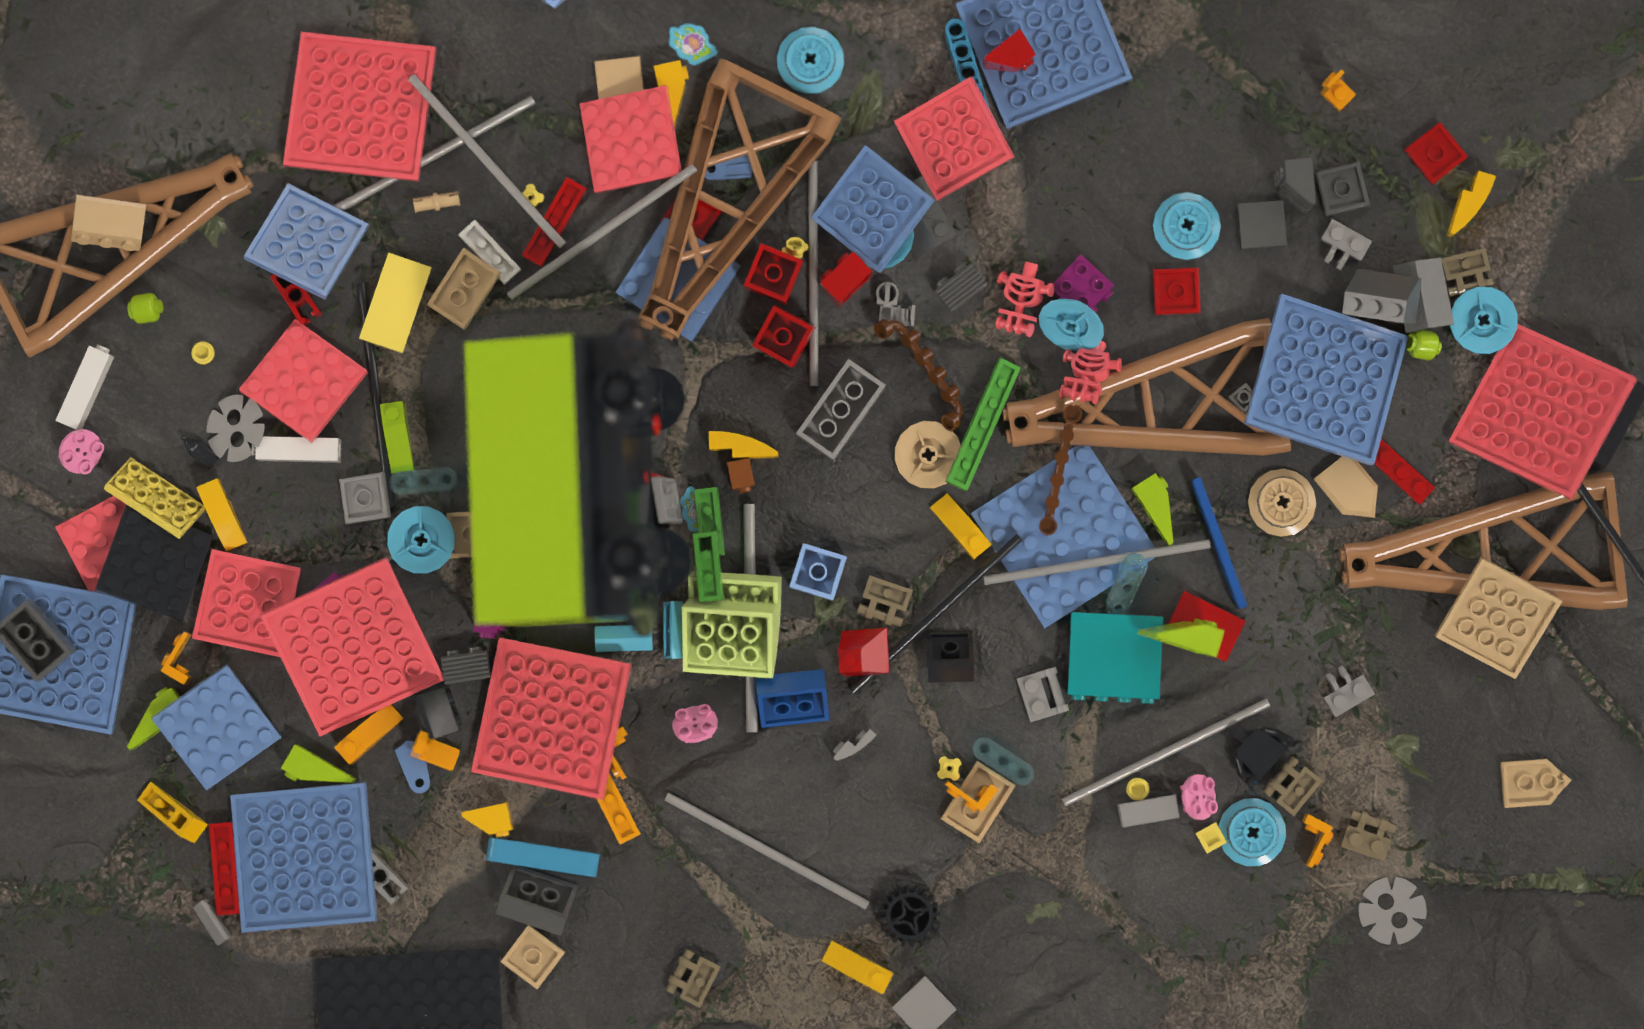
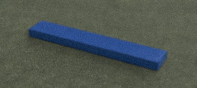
M1201 477L1196 478L1190 483L1236 609L1244 608L1247 606L1203 482Z

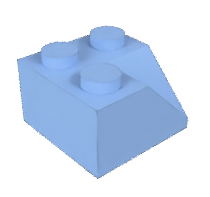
M803 543L789 587L811 595L834 600L847 556Z

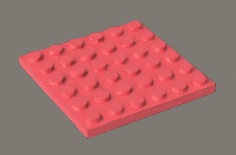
M301 32L283 165L286 167L419 181L429 103L408 79L415 74L431 92L436 47Z
M1517 324V330L1513 339L1503 349L1497 351L1449 442L1572 500L1633 389L1637 378Z
M387 557L260 615L319 736L325 735L444 681L441 668Z
M499 637L471 772L604 800L631 664Z

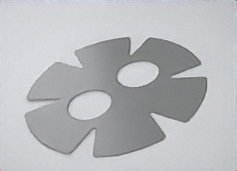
M232 395L221 400L218 404L223 415L212 410L207 423V433H218L208 441L212 451L219 458H222L229 448L228 462H238L250 457L253 452L248 442L259 447L264 435L265 425L253 424V422L263 416L260 407L255 401L249 399L242 409L243 395ZM234 409L238 410L241 416L239 423L230 425L227 421L228 413ZM236 431L241 432L244 436V442L240 447H234L230 441L231 435Z
M1385 877L1373 882L1364 891L1363 896L1373 902V904L1359 903V918L1363 927L1376 923L1369 932V936L1374 940L1390 945L1394 932L1397 943L1400 945L1412 940L1423 927L1412 918L1426 919L1427 908L1423 895L1409 899L1417 889L1413 883L1406 879L1395 877L1393 889L1391 890L1388 878ZM1385 893L1390 894L1394 899L1393 906L1388 910H1384L1378 905L1379 896ZM1397 912H1402L1407 916L1408 921L1403 928H1396L1391 922L1392 916Z

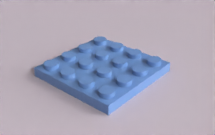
M865 145L811 218L851 251H854L857 256L873 269L881 273L934 203L935 199Z
M287 184L246 251L244 259L326 300L367 231L368 223Z
M664 217L616 291V294L641 310L650 295L670 220ZM697 238L699 247L708 245L701 239ZM688 241L685 252L691 250ZM711 253L703 255L704 262ZM694 258L681 263L671 303L698 271ZM733 261L690 314L680 334L691 342L694 340L741 268V265ZM662 313L656 319L661 323H666L669 320V316Z
M228 664L152 716L154 723L206 790L281 738V734Z

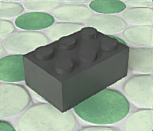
M33 598L25 600L0 622V641L36 682L44 680L77 651Z

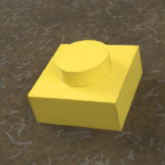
M1217 822L1196 833L1206 853L1227 843Z

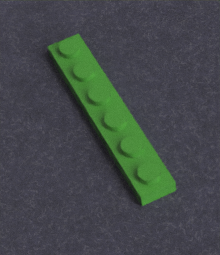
M1003 358L998 359L945 482L963 491H968L1021 367Z

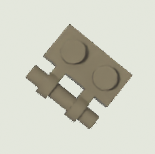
M1486 248L1441 258L1446 281L1454 280L1455 286L1447 288L1449 297L1454 295L1460 297L1465 291L1476 287L1494 286L1493 279H1484L1482 274L1491 270ZM1474 275V282L1464 284L1463 277Z
M869 576L862 597L871 601L869 607L860 604L857 612L866 615L865 618L871 620L875 618L884 621L886 625L891 626L893 624L900 627L903 618L895 616L896 610L906 612L913 590ZM877 602L889 606V612L886 613L875 609Z
M1293 756L1287 762H1283L1280 766L1281 770L1274 778H1270L1267 782L1268 786L1263 792L1271 797L1275 790L1281 795L1275 802L1292 816H1295L1323 780L1306 766H1303L1298 773L1294 767L1299 761ZM1289 774L1294 779L1285 789L1281 783Z
M1352 810L1350 819L1358 822L1356 827L1346 826L1340 847L1385 861L1391 839L1385 838L1383 835L1385 831L1394 833L1396 824L1388 822L1389 820L1383 817L1379 819L1370 816L1365 811L1358 812ZM1365 825L1377 827L1376 833L1364 831Z
M686 949L683 956H680L677 961L679 964L674 974H671L668 979L669 984L666 991L674 994L678 986L684 989L680 998L700 1008L721 966L700 956L697 964L691 961L694 952ZM689 968L693 972L688 982H685L681 978L686 969Z

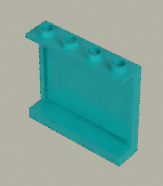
M1070 613L1068 691L1066 695H1072V700H1085V696H1095L1094 701H1108V697H1117V702L1130 703L1131 698H1139L1140 703L1154 704V699H1160L1162 642L1137 633L1139 629L1163 625V617Z

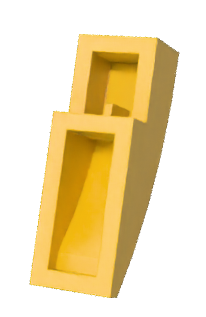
M1478 171L1474 175L1470 191L1462 190L1459 193L1447 236L1452 237L1476 215L1489 195L1496 176Z
M709 431L710 451L732 450L733 459L778 458V451L756 439L736 433Z
M217 478L196 487L226 552L248 543L221 480Z

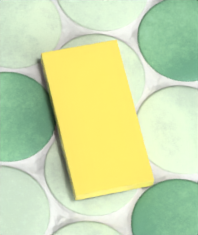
M388 253L359 339L403 354L432 267Z
M131 457L104 487V490L179 539L205 511L203 504Z

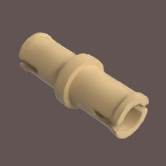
M458 191L439 195L433 193V196L413 198L415 213L431 209L439 211L443 207L460 205Z

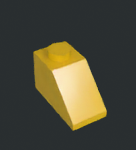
M508 802L461 812L463 818L489 835L495 834L496 838L509 835V830L514 829Z

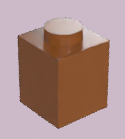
M750 459L727 462L732 490H737L738 494L750 492L751 487H755Z

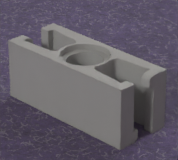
M1176 795L1117 804L1121 827L1180 818Z
M372 849V859L376 863V866L373 868L375 889L392 905L400 897L398 895L393 897L385 888V885L391 880L402 888L399 891L401 895L410 887ZM378 869L386 872L384 882H379L375 878V873Z

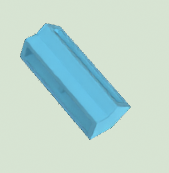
M683 601L663 602L664 659H683Z
M630 625L595 626L596 652L653 650V630L650 635L641 637L635 633Z

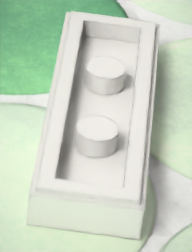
M476 220L458 234L480 259L502 272L499 280L504 285L521 271L519 266Z

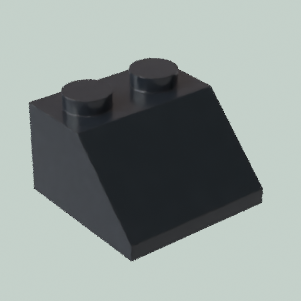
M972 630L927 631L928 683L974 682Z
M443 687L415 696L430 740H437L461 731L460 726L463 725L459 712H454L452 704L455 703V699L451 690L447 691Z

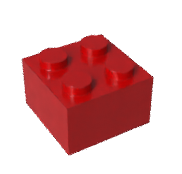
M761 243L744 283V289L787 305L802 269L803 260Z
M854 251L850 255L846 252L837 261V267L833 271L830 268L820 277V288L839 308L872 277V270Z
M773 305L752 346L790 367H795L816 327Z

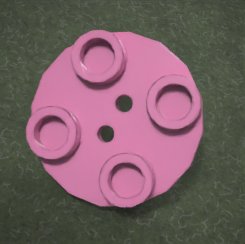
M86 429L75 430L62 440L59 447V460L62 466L70 472L88 474L99 462L104 451V445L92 431Z
M707 704L691 706L676 711L672 728L676 737L681 741H685V743L700 742L712 738L718 727V719L715 712Z
M1194 774L1188 777L1184 785H1180L1184 805L1183 813H1188L1195 820H1204L1217 812L1215 783L1211 777Z

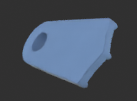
M744 155L713 165L716 168L715 172L709 173L706 171L705 178L708 180L751 178L753 170L748 156Z
M406 741L395 750V753L411 790L415 793H424L430 787L427 762L409 756L414 742ZM418 779H423L424 785L422 787L416 786Z

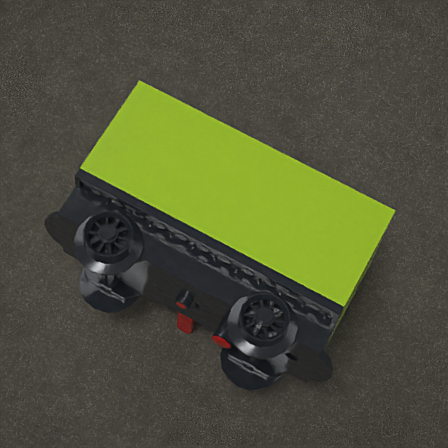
M634 320L623 321L616 333L610 335L586 336L583 334L465 342L475 624L527 627L628 621L636 634L641 637L650 635L654 628L655 619H659L658 596L661 593L675 590L683 584L691 571L692 564L690 548L683 537L672 530L659 529L655 526L651 480L652 477H664L663 475L651 472V436L659 435L660 431L671 427L681 416L685 404L682 384L675 375L667 370L652 368L648 364V344L644 342L642 332Z

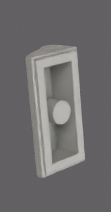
M204 899L194 906V911L216 945H220L231 938L232 935L220 916H217L216 910L209 899Z

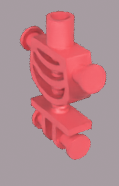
M1025 261L1022 275L1011 273L1008 276L1004 271L999 274L997 283L1006 285L1004 295L1016 306L1014 312L999 308L998 312L1008 315V318L1004 319L1003 316H998L995 324L997 329L1005 328L1007 332L1014 330L1015 334L1025 333L1027 337L1033 335L1034 324L1029 323L1026 325L1025 322L1026 320L1037 322V318L1023 314L1024 308L1038 306L1043 300V294H1047L1048 297H1052L1054 294L1053 283L1044 285V281L1035 279L1038 268L1037 264ZM1013 292L1018 294V300L1014 298Z
M1102 340L1097 347L1091 350L1079 348L1076 354L1072 353V350L1067 349L1063 355V361L1066 363L1071 362L1073 375L1076 378L1065 376V385L1061 386L1059 392L1060 398L1070 397L1071 400L1076 401L1077 397H1080L1081 402L1085 403L1087 400L1097 404L1099 394L1101 395L1102 393L1100 382L1108 378L1110 369H1117V372H1121V358L1110 360L1109 353L1104 352L1107 345Z

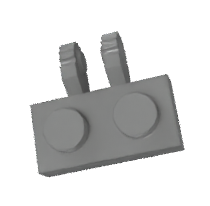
M1334 219L1331 220L1320 239L1331 245L1324 259L1325 262L1329 263L1332 260L1336 249L1344 253L1337 263L1336 268L1339 270L1343 268L1349 256L1360 262L1372 242Z
M1340 666L1338 672L1346 683L1340 688L1331 673L1326 675L1334 691L1323 697L1334 717L1341 715L1375 694L1363 674L1351 680L1345 668Z

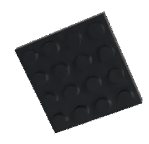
M126 504L95 591L183 621L213 535L190 527L179 539Z

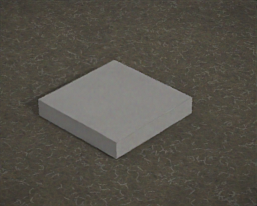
M385 472L339 479L345 524L391 517Z
M926 976L892 1007L911 1029H937L957 1010Z

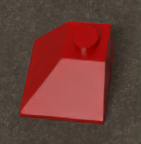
M1019 29L986 55L982 66L988 70L1017 73L1021 69L1023 71L1029 69L1034 64L1033 59H1035L1036 54L1023 32Z
M888 628L842 631L838 650L840 674L848 677L890 673Z

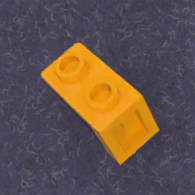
M1342 69L1338 73L1333 71L1321 84L1324 88L1320 92L1339 112L1356 96L1340 79L1345 73Z
M185 631L183 634H178L173 642L175 648L172 653H167L162 660L161 665L163 668L161 672L183 685H189L193 678L188 675L189 670L179 664L176 667L173 666L192 635Z
M624 726L618 729L615 747L626 741L624 737L628 733ZM613 754L611 761L613 765L610 766V769L616 778L621 777L624 780L627 776Z
M420 731L416 736L409 756L452 771L460 750L436 740H430L428 733Z
M949 781L945 783L948 787L946 791L956 799L960 795L967 800L964 805L975 813L978 809L983 812L999 790L992 784L988 787L984 785L976 795L979 798L976 802Z
M1305 814L1302 823L1306 824L1305 829L1316 835L1319 831L1322 832L1306 862V866L1312 868L1314 864L1318 865L1323 856L1321 850L1324 844L1328 845L1334 833L1331 832L1332 826L1309 814Z

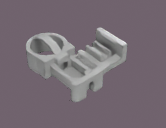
M891 282L880 284L876 291L877 305H880L879 321L882 319L894 320L902 323L905 327H914L915 305L909 306V309H902L899 305L898 307H893L897 306L898 288ZM883 286H886L885 301L881 300L879 296ZM890 286L894 288L896 294L891 302H889Z

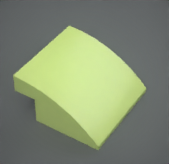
M692 571L688 576L689 598L682 607L683 672L773 678L780 628L782 577L721 572L724 600L700 602L697 571Z

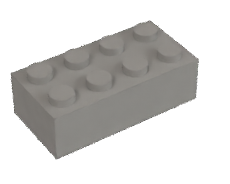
M848 359L799 428L796 436L834 462L886 388V385Z

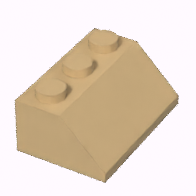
M77 195L71 242H77L81 245H100L103 248L115 247L126 251H140L146 204Z

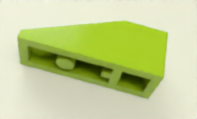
M399 401L380 404L391 473L415 471L406 403Z
M1155 473L1131 490L1165 544L1170 546L1173 544L1169 496L1166 490L1168 484L1162 476L1158 477Z
M165 687L155 694L157 698L150 703L127 745L129 750H135L160 732V729L152 720V716L180 697L175 688L167 689Z
M298 744L293 746L281 769L286 771L284 775L294 781L300 779L355 783L357 778Z

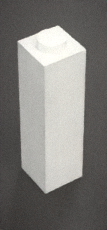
M98 344L96 348L88 347L56 421L76 430L83 428L114 359L113 356L108 354L109 349Z
M263 437L259 447L252 444V455H256L255 459L258 461L341 463V440L339 438H316L311 443L304 437Z

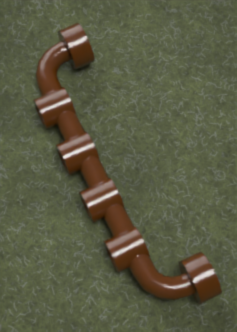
M882 319L874 325L876 335L881 339H886L896 330L901 335L902 344L905 347H909L914 353L916 363L923 366L927 371L929 381L932 384H936L941 390L942 399L951 404L954 412L949 411L943 415L941 423L947 431H954L960 426V419L963 414L962 405L957 398L960 395L959 388L954 384L947 385L944 380L947 376L946 370L942 366L934 367L930 361L933 359V353L929 348L921 349L917 342L920 340V335L916 330L911 329L908 331L902 323L894 320Z
M1075 404L1066 406L1063 411L1065 425L1064 429L1060 431L1061 443L1059 451L1055 454V471L1050 477L1052 484L1050 494L1045 500L1047 506L1045 517L1039 522V529L1044 535L1054 534L1058 527L1054 519L1055 509L1059 506L1058 495L1060 486L1064 483L1063 472L1065 464L1069 461L1068 449L1070 441L1074 438L1073 426L1082 416L1081 409Z

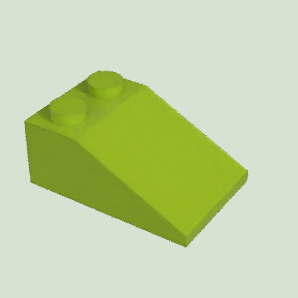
M1194 619V622L1182 621L1139 629L1137 634L1197 654L1217 657L1224 630L1218 629L1216 623Z

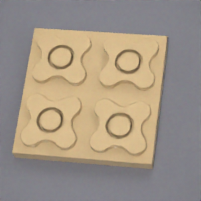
M1481 557L1435 636L1516 679L1561 605L1562 600Z

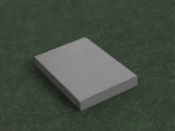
M661 476L652 477L659 523L682 524L683 518L676 480Z

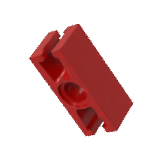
M275 274L270 276L301 325L305 326L311 322L309 318L305 319L299 311V307L303 306L306 302L314 310L311 312L312 316L318 318L322 315V312L308 291L294 284L289 285L285 289L279 282L280 278ZM295 290H300L302 293L298 301L291 300V293Z

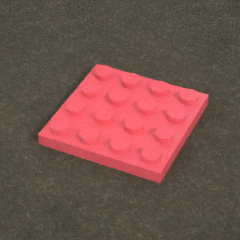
M973 77L965 79L894 121L937 201L1014 158Z
M660 86L580 103L595 193L669 179L682 171L668 86Z
M295 319L239 388V391L306 440L313 443L368 372Z
M115 496L55 527L87 589L90 591H95L126 506L124 502Z
M212 549L192 639L280 657L260 615L296 598L302 568Z

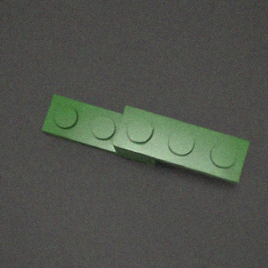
M718 487L695 489L698 533L693 534L699 601L724 600L720 556L725 555Z

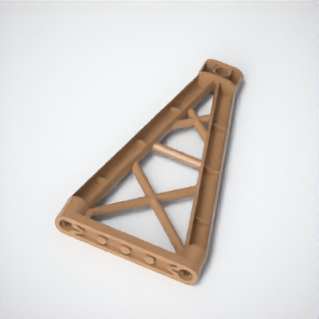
M724 59L719 60L707 83L684 167L685 169L693 163L697 172L680 183L650 295L638 316V320L641 321L639 325L651 331L653 328L660 331V335L670 341L673 338H679L690 314L829 144L841 121L839 116ZM741 82L811 117L808 125L753 143L735 92L738 83ZM728 96L744 146L711 156ZM806 136L771 181L766 184L756 151ZM747 155L760 194L749 208L743 212L701 191L707 167ZM698 200L739 219L723 240L699 247L692 226ZM688 241L691 250L685 252ZM711 253L704 262L703 255ZM694 258L698 271L671 303L681 263ZM662 313L669 316V320L666 323H659L656 318Z
M229 153L206 166L95 196L96 198L146 204V211L159 215L152 238L141 246L140 251L136 250L132 254L130 251L118 248L124 261L105 276L66 264L72 245L71 237L76 202L0 223V253L54 269L37 322L26 328L0 277V304L28 357L30 358L54 346L223 208L252 193L251 188L254 185L248 174L243 175L240 168L244 166L239 156H233L232 153ZM232 172L236 173V180L233 183H227V175ZM215 186L183 213L171 209L175 197ZM164 200L163 206L154 204L155 202ZM168 218L174 219L166 226ZM68 227L57 261L6 245ZM63 272L96 282L46 323Z
M1270 318L1237 323L1123 365L1121 372H1117V369H1112L1109 371L1108 378L1100 382L1102 393L1101 395L1099 394L1098 402L1094 406L1088 403L1090 401L1087 400L1085 403L1081 402L1080 397H1077L1076 401L1071 400L1070 397L1060 398V389L1034 399L1008 402L1002 410L1004 421L1009 423V430H1006L1007 443H1012V447L1039 443L1060 444V431L1064 429L1065 423L1038 420L1064 411L1066 406L1075 404L1088 414L1081 423H1074V438L1070 441V445L1260 456L1291 452L1290 439L1249 425L1247 426L1257 433L1192 430L1213 401L1244 423L1246 413L1219 395V392L1252 348L1263 347L1264 351L1271 327ZM1242 346L1212 388L1182 368ZM1172 371L1205 395L1182 429L1156 428L1149 379ZM1140 383L1147 427L1120 426L1101 412L1115 392ZM1018 418H1023L1026 420L1027 426L1019 429L1015 426L1014 421ZM1095 419H1097V420H1098L1099 422H1101L1103 425L1092 424V423H1093V421H1094Z
M1613 473L1586 474L1582 483L1595 501H1603L1604 514L1621 537ZM1541 487L1372 541L1344 543L1343 548L1339 549L1340 562H1344L1345 571H1342V583L1347 585L1348 589L1378 586L1459 595L1471 574L1457 573L1439 558L1440 554L1453 538L1479 531L1481 556L1491 562L1488 527L1512 520L1544 546L1520 578L1562 600L1560 606L1607 610L1626 608L1628 602L1623 557L1607 534L1611 573L1610 582H1601L1557 546L1588 508L1583 499L1550 540L1522 518L1523 516L1581 499L1578 492L1570 500L1545 487ZM1437 544L1432 551L1426 548L1428 546ZM1415 550L1425 558L1418 568L1375 564ZM1552 553L1593 587L1531 581L1529 579ZM1354 559L1361 560L1363 564L1361 571L1353 569L1352 562ZM1433 564V565H1434L1436 568H1438L1440 571H1438V570H1428V569H1429V568L1431 567V565Z

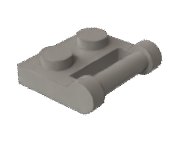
M1056 667L1017 679L1030 722L1069 711V706L1065 704L1056 676L1058 673ZM1044 677L1048 678L1057 706L1050 709L1041 678Z

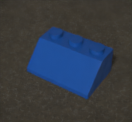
M824 669L774 674L773 678L756 677L761 728L829 721Z

